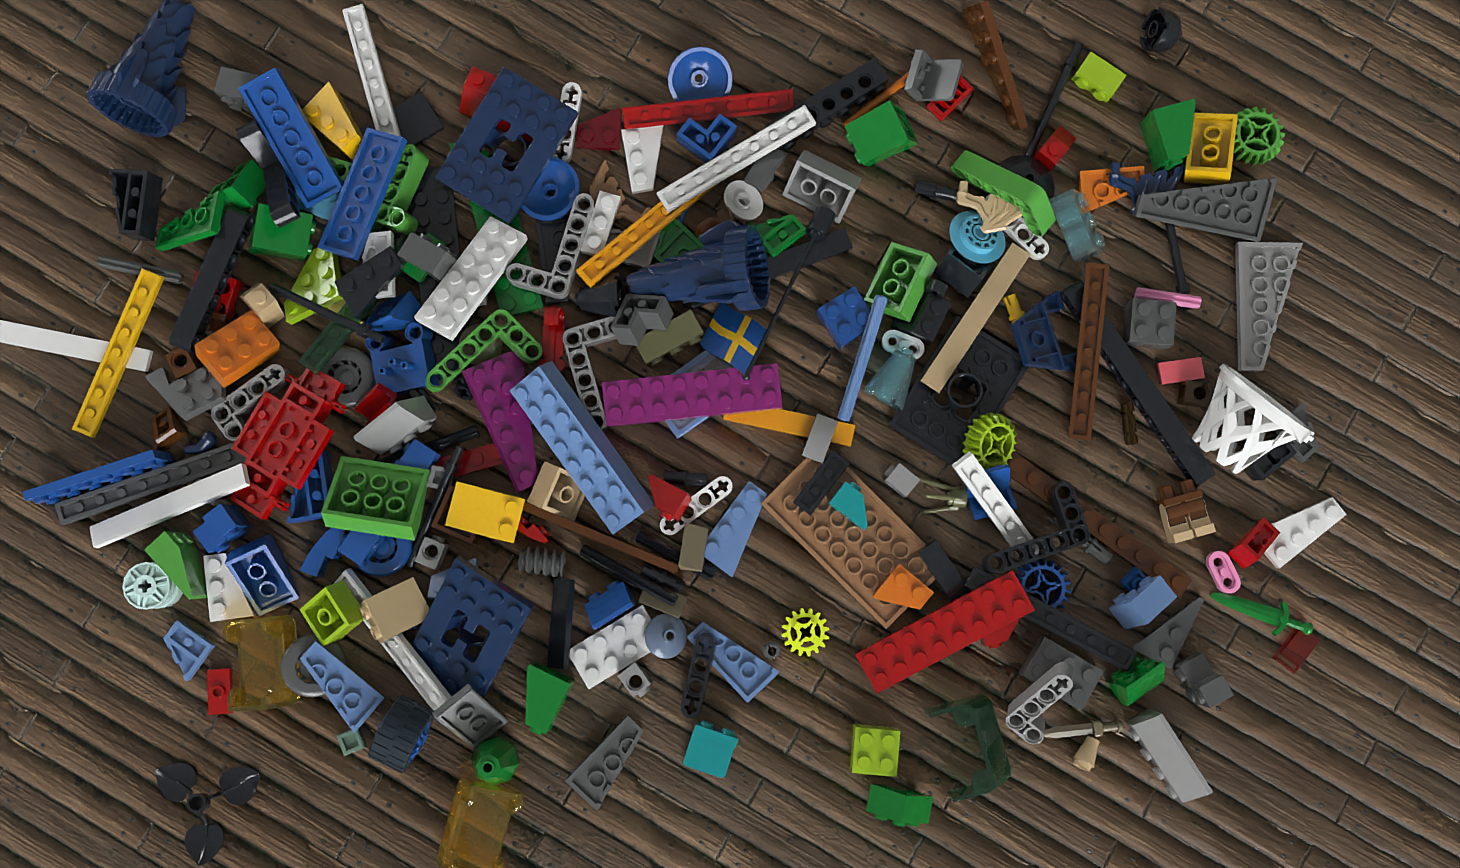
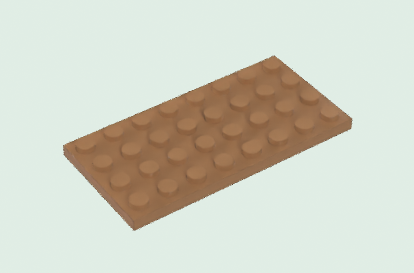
M829 448L827 450L824 460L831 453V450ZM806 458L761 505L887 629L908 607L877 600L872 595L898 564H901L928 587L935 578L917 554V551L926 544L849 467L839 477L811 516L795 505L793 501L822 463ZM852 481L861 488L860 493L864 495L868 524L865 530L860 529L828 504L844 482L849 484Z

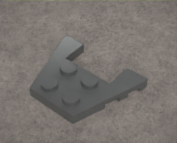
M205 366L173 383L168 371L164 367L145 376L150 384L185 421L226 401V387L223 388Z

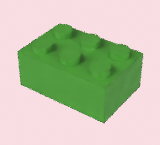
M891 242L864 301L872 307L876 295L884 296L888 299L884 314L910 322L937 263L929 253Z

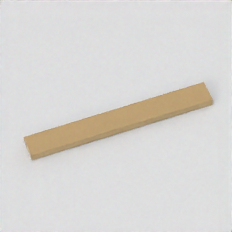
M1014 243L1009 246L921 379L923 383L938 393L942 390L1031 255Z

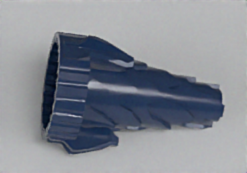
M162 0L158 10L149 18L142 33H137L131 46L126 51L124 50L118 63L112 65L108 70L98 72L95 75L86 93L89 103L113 122L134 132L151 137H163L171 133L173 126L183 123L186 115L187 90L184 87L177 88L178 86L175 83L182 70L180 64L187 52L185 45L191 33L190 28L196 9L191 4H185L180 0Z
M727 220L699 235V240L706 244L703 245L702 249L684 252L685 255L664 258L665 262L642 267L637 272L627 276V283L630 285L632 294L665 296L668 302L683 300L684 303H734L738 310L748 311L765 308L770 297V270L766 249L759 231L754 226L748 224L739 225L731 220Z

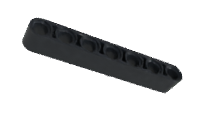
M234 206L229 207L221 222V228L211 244L169 340L171 345L190 353L195 352V344L200 342L205 334L255 221L254 214Z

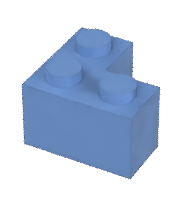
M1160 575L1153 578L1150 576L1144 578L1139 582L1140 587L1137 590L1134 589L1126 595L1121 593L1113 599L1114 604L1108 609L1124 629L1148 624L1177 597Z

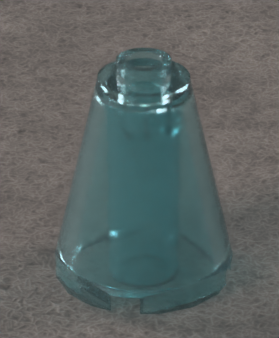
M906 347L896 348L867 383L863 391L869 396L875 394L878 401L890 407L903 410L916 357L913 356L914 352Z

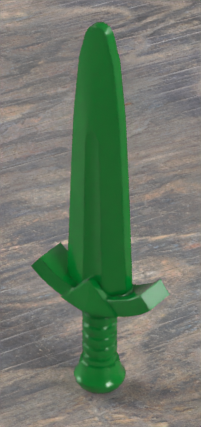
M1214 592L1210 595L1212 599L1224 606L1277 627L1271 632L1273 636L1283 631L1286 625L1300 630L1305 635H1309L1313 631V624L1311 622H1301L1289 618L1287 602L1280 603V610L1224 593Z

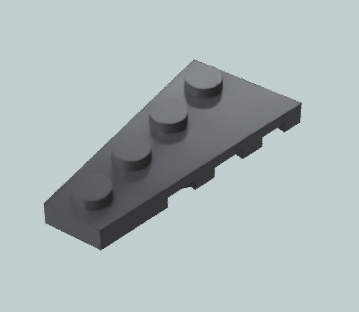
M627 714L565 778V782L598 811L603 799L611 789L614 780L622 770L625 761L636 746L644 729Z

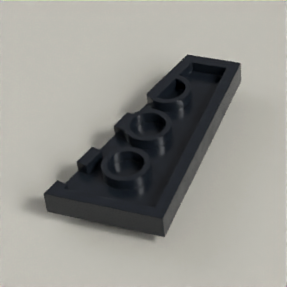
M570 214L552 221L536 219L543 271L552 273ZM578 222L573 224V229L577 230ZM568 243L566 249L569 251L575 250L576 243ZM563 263L560 266L562 271H568L571 268L569 263ZM557 283L553 290L561 292L564 290L565 285ZM570 292L564 299L546 296L547 305L569 302Z

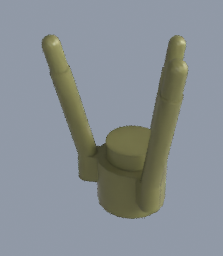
M916 476L920 479V482L949 490L947 495L926 494V498L946 500V504L950 506L924 510L925 514L958 511V508L966 507V491L960 490L959 487L949 486Z

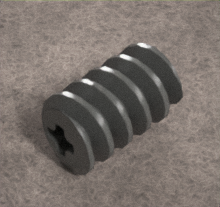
M528 544L525 550L520 552L518 571H522L525 567L526 572L530 573L534 568L535 574H539L543 569L545 576H548L551 571L552 577H557L560 572L561 578H563L566 565L565 551L563 550L560 556H557V551L554 549L550 555L548 554L547 547L540 553L539 546H536L534 551H531L530 544Z

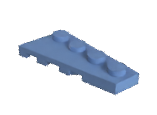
M750 481L707 537L704 557L731 577L734 575L761 510V503L767 493Z
M316 641L300 657L302 663L353 733L358 730L385 698Z

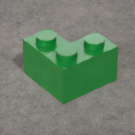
M252 159L238 165L228 180L214 186L206 199H213V194L218 190L226 194L222 211L223 218L231 206L242 210L246 208L250 210L257 204V197L266 190L263 170Z
M871 784L866 811L875 814L874 818L880 820L890 819L892 824L905 827L907 824L919 827V823H929L933 796L914 790H900L885 784Z

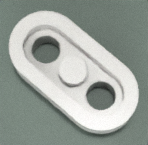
M889 330L882 337V347L887 352L908 360H917L924 353L923 342L897 330ZM890 338H893L896 341V344L892 346L889 344L888 340ZM910 346H914L916 348L915 353H911L909 351Z

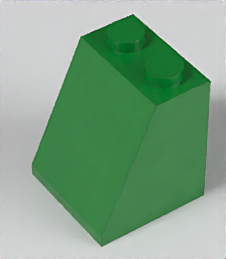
M1195 99L1154 109L1139 124L1154 172L1173 170L1189 154L1196 105Z
M891 100L845 125L847 130L845 136L851 145L853 144L856 149L854 155L857 161L868 167L919 144L902 107Z
M259 203L254 213L255 221L251 231L248 253L304 260L307 255H311L313 243L309 242L310 234H314L316 222L312 221L313 215L300 212L301 218L279 228L270 216L268 205Z
M537 661L530 663L527 668L525 724L530 726V731L541 735L542 733L547 734L552 729L575 680Z

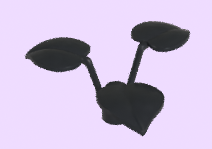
M176 763L156 768V779L162 794L173 802H181L188 795L187 808L189 811L196 813L204 822V825L197 824L192 826L185 835L186 850L198 866L204 865L213 859L220 851L224 842V832L221 826L216 824L209 826V821L203 815V811L209 808L211 799L224 794L226 800L233 805H242L250 801L257 790L260 780V773L248 767H235L227 770L219 779V784L223 790L207 795L205 793L194 794V791L191 789L197 782V774L192 766L185 763Z

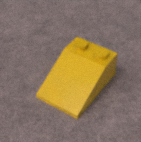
M1194 113L1190 152L1186 160L1184 183H1230L1238 114Z
M456 481L445 525L514 543L525 499Z

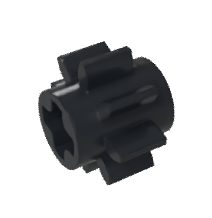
M459 375L454 381L457 385L454 390L459 398L471 401L473 396L464 376Z

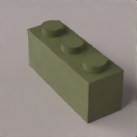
M689 310L670 320L666 330L654 329L645 334L640 345L636 346L646 366L652 365V367H655L664 361L663 358L669 354L675 356L683 351L682 347L688 344L693 346L702 340L701 337L704 336V332L693 312Z

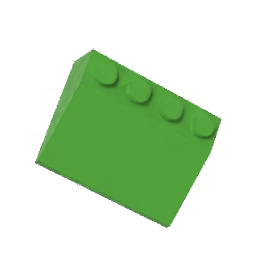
M341 456L321 511L325 526L415 541L422 518L430 470Z

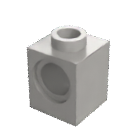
M898 463L896 466L892 464L884 473L887 476L884 482L903 498L907 497L920 481L918 477L901 463Z
M434 534L432 538L424 537L415 562L434 570H439L450 545L444 543L445 538ZM432 545H435L438 549L435 557H431L428 552Z
M637 661L617 676L633 698L637 694L639 697H642L651 690L649 685H651L652 681ZM639 675L642 678V685L638 687L633 686L630 682L631 676Z

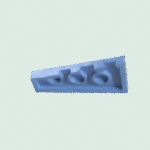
M702 622L687 636L694 646L698 637L703 633H711L716 637L717 647L712 665L747 703L780 672L705 622ZM708 639L701 642L704 644L702 654H706L707 648L712 646L708 643Z

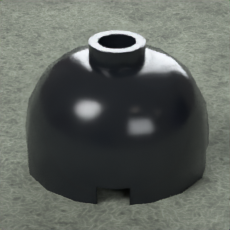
M1158 7V10L1153 9L1146 16L1142 25V29L1145 30V38L1140 36L1141 47L1146 51L1162 53L1170 50L1180 40L1182 26L1180 18L1173 11Z

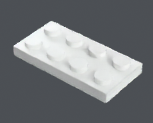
M643 605L570 649V658L588 689L650 653L645 643V630L652 619Z

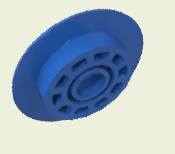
M385 536L367 564L358 565L356 563V565L363 572L372 576L384 577L392 575L401 570L409 560L412 551V540L396 538V541L394 537ZM374 557L378 558L377 562L373 560Z

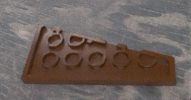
M989 0L962 9L981 54V61L988 70L1007 114L1009 126L1013 130H1021L1028 127Z

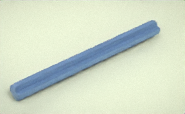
M876 295L844 394L838 418L842 421H850L886 307L888 299L881 295Z

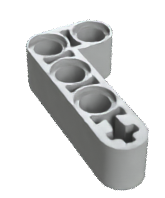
M277 364L268 366L228 395L226 401L212 408L211 417L227 439L236 441L238 436L235 437L234 430L239 426L242 431L246 424L242 417L255 409L265 391L274 395L289 384L285 381V377L291 380V378L286 376L289 373L291 374L287 368ZM263 383L264 389L258 394L257 388ZM245 396L246 402L243 406H240L239 401ZM227 409L228 415L225 419H222L221 414Z
M1067 662L1055 664L1008 705L1006 724L1030 744L1042 742L1045 721L1040 714L1073 687L1074 668Z

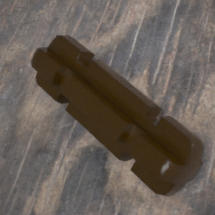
M1131 402L1121 404V413L1124 414L1122 416L1123 431L1126 433V436H1124L1126 445L1138 444V436L1135 435L1137 427L1135 414H1133L1134 404Z

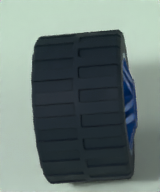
M400 695L394 701L377 729L369 749V758L400 773H404L416 754L421 750L428 736V731L434 720L432 713L434 710L407 696Z

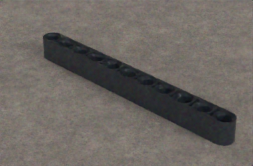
M1077 280L1060 291V295L1064 304L1080 325L1084 283ZM1104 313L1101 357L1186 480L1192 479L1197 488L1215 476L1213 468Z

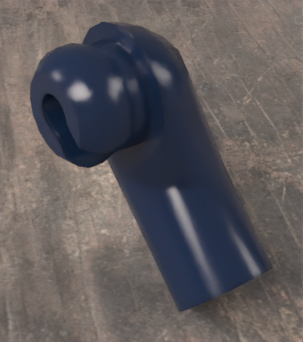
M207 431L198 443H186L185 453L202 454L210 451L216 443L215 433Z

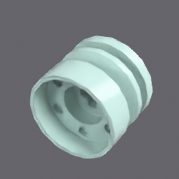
M144 562L132 567L124 577L122 586L124 596L129 604L145 610L172 606L179 601L183 594L155 562Z

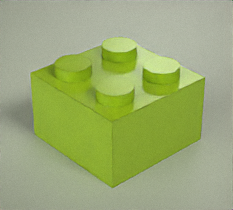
M344 580L326 586L300 609L323 647L342 639L365 620L360 612V604Z
M853 724L850 771L859 774L897 777L900 730L894 727Z

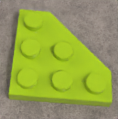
M318 247L313 249L291 291L324 307L344 299L335 284V281L341 278L338 255L321 250ZM288 299L284 302L286 322L291 325L316 313Z

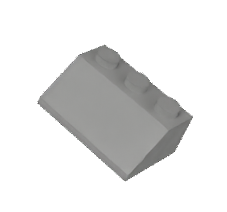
M804 149L794 166L782 195L815 211L817 206H825L836 214L834 221L840 224L862 178Z
M424 395L395 402L353 437L355 441L380 455L387 453L394 455L403 449L402 445L404 443L408 444L416 439L417 433L429 429L432 426L430 423L437 416Z

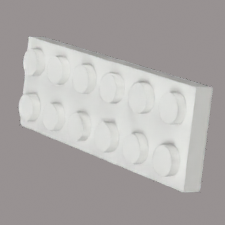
M490 216L414 316L416 321L453 341L528 240L527 235Z

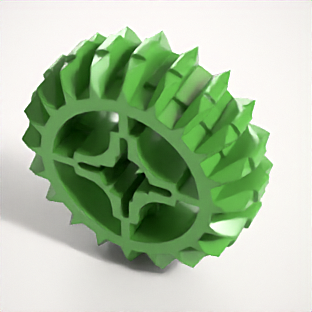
M1257 106L1251 110L1245 108L1242 112H1238L1234 153L1237 155L1236 160L1243 158V164L1251 162L1252 166L1258 164V162L1261 165L1267 162V160H1272L1280 152L1281 149L1279 147L1284 144V141L1281 139L1285 137V133L1280 132L1284 125L1277 124L1280 118L1274 119L1272 117L1273 112L1266 114V108H1262L1259 111ZM1257 133H1260L1256 136V138L1254 137L1253 139L1249 140V138H1251L1253 134L1255 135Z

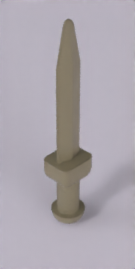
M1115 719V722L1102 723L1099 720H1090L1091 723L1056 726L1044 730V737L1061 738L1090 734L1098 737L1102 736L1103 732L1117 731L1119 733L1123 730L1124 725L1119 719Z

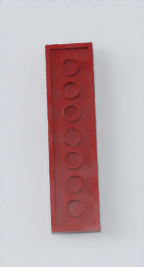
M1010 570L856 652L855 656L876 693H879L1031 613L1035 608L1014 571Z

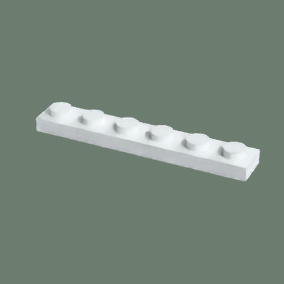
M970 451L952 465L1010 546L1033 539ZM1034 543L1032 545V552L1037 555L1039 553V546Z

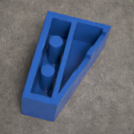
M323 450L301 490L294 488L293 495H291L290 502L292 503L287 523L295 524L323 519L321 511L333 481L329 451Z

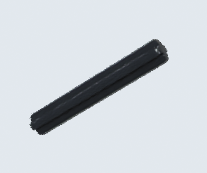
M643 531L638 532L635 538L636 542L679 564L680 551ZM703 564L702 572L692 571L707 580H712L715 574V570Z

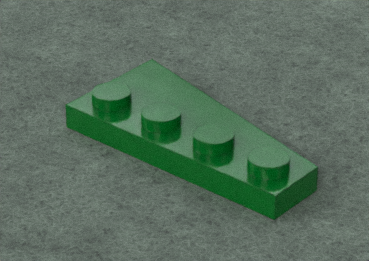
M218 190L213 194V199H204L196 210L191 208L185 212L182 219L177 217L161 227L158 232L155 248L163 252L218 234L221 228L220 221L226 194Z

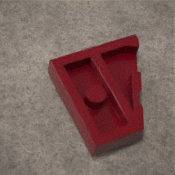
M617 108L579 124L577 127V149L620 151L622 108Z

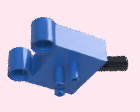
M417 322L408 324L405 329V336L412 344L393 348L394 341L390 335L380 333L386 336L384 343L380 347L378 342L367 338L366 346L370 350L376 384L378 382L397 393V396L410 393L415 398L424 395L435 413L437 405L424 391V389H427L425 385L426 377L436 366L431 342L433 337L432 329ZM420 329V330H421V334H420V336L418 337V336H417V332H418V330ZM438 376L430 378L432 385L439 386Z

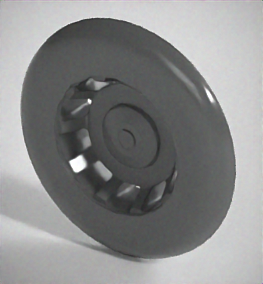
M341 347L327 353L317 366V369L329 376L334 371L332 378L346 385L338 398V402L346 405V407L355 406L375 386L372 361L364 352L356 348Z
M315 634L306 635L295 640L286 649L281 661V674L284 682L293 692L305 697L325 695L308 669L298 659L301 653L304 654L314 641L322 646ZM337 642L324 646L327 651L346 665L344 652ZM295 663H300V667L295 669ZM298 672L303 674L301 678L298 676ZM306 678H310L311 682H306L304 680Z

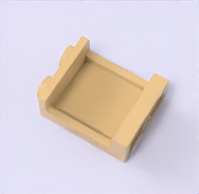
M414 577L365 599L361 603L360 608L363 618L368 620L372 627L370 632L373 638L379 640L380 644L418 624H422L429 611V607Z

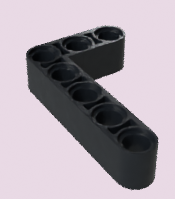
M256 119L237 128L238 138L263 169L269 213L274 223L279 228H282L301 218L296 189Z
M1067 482L1053 485L1048 492L1060 530L987 554L982 559L984 571L990 574L1000 573L1085 544L1090 538V531L1073 486ZM1059 488H1062L1064 490V498L1059 497ZM1066 509H1070L1073 514L1071 520L1065 515ZM1074 530H1077L1080 533V539L1078 541L1075 540L1073 537ZM1054 536L1060 541L1058 548L1053 545L1052 540ZM1034 543L1039 546L1038 555L1032 552V545ZM1013 550L1019 554L1017 562H1014L1011 558ZM992 557L998 560L997 569H993L990 565Z

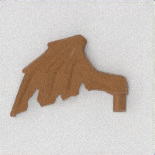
M604 159L592 184H588L589 195L593 198L594 207L599 191L621 196L615 219L623 218L633 224L651 208L648 206L642 213H638L632 210L628 204L622 206L625 196L621 189L617 190L618 182L615 177H609L605 182V175L609 171L607 160Z

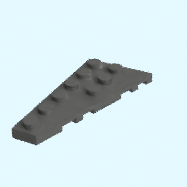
M1278 178L1138 195L1133 216L1260 242Z

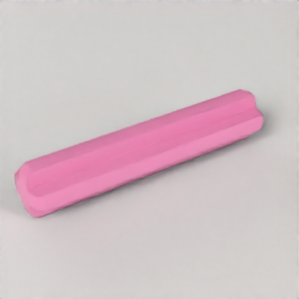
M1140 287L1136 288L1134 298L1176 302L1177 306L1195 309L1200 308L1202 302L1200 296Z

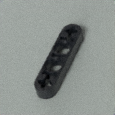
M703 633L695 643L681 703V712L687 718L698 716L703 707L717 647L716 637L711 633ZM708 639V643L712 646L707 648L706 654H698V652L702 653L704 649V644L701 642ZM699 659L704 660L707 663V669L704 671L697 669L696 661ZM694 680L699 681L702 684V690L699 692L694 691L691 688V682ZM692 697H697L694 701V707L697 709L691 712L689 711L690 708L686 705L690 704Z

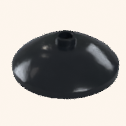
M1025 155L1011 156L999 164V166L1025 179L1026 177L1029 178L1032 182L1042 187L1051 203L1055 193V184L1050 171L1044 164L1033 157Z

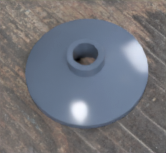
M660 614L654 617L646 627V646L653 655L659 658L667 659L677 656L686 644V628L677 617L669 614ZM668 632H670L672 636L670 640L666 638V634Z

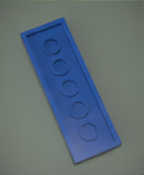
M273 68L239 87L240 93L305 207L310 208L340 192L344 184L279 68Z
M367 127L318 248L359 261L407 144L405 138Z
M150 450L23 491L22 493L25 501H35V504L46 502V505L60 502L62 497H76L82 494L81 491L87 489L94 491L102 488V484L108 482L114 484L123 481L124 477L130 475L135 477L145 473V470L151 468L155 470L164 467L167 463L173 462L171 453Z

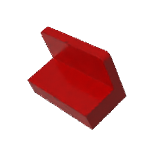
M378 382L356 403L354 410L368 418L367 426L394 404L397 393Z

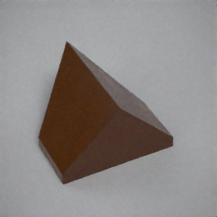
M170 406L151 418L154 432L153 450L165 451L189 435Z

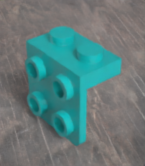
M701 720L700 723L696 721L683 764L719 778L725 777L734 748H736L739 739L738 735H735L734 730L725 727L722 730L715 728L711 722Z

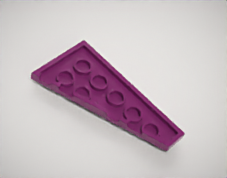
M513 351L468 368L462 371V374L516 492H519L534 485L538 476L531 420L510 392L514 386L525 378L524 364Z

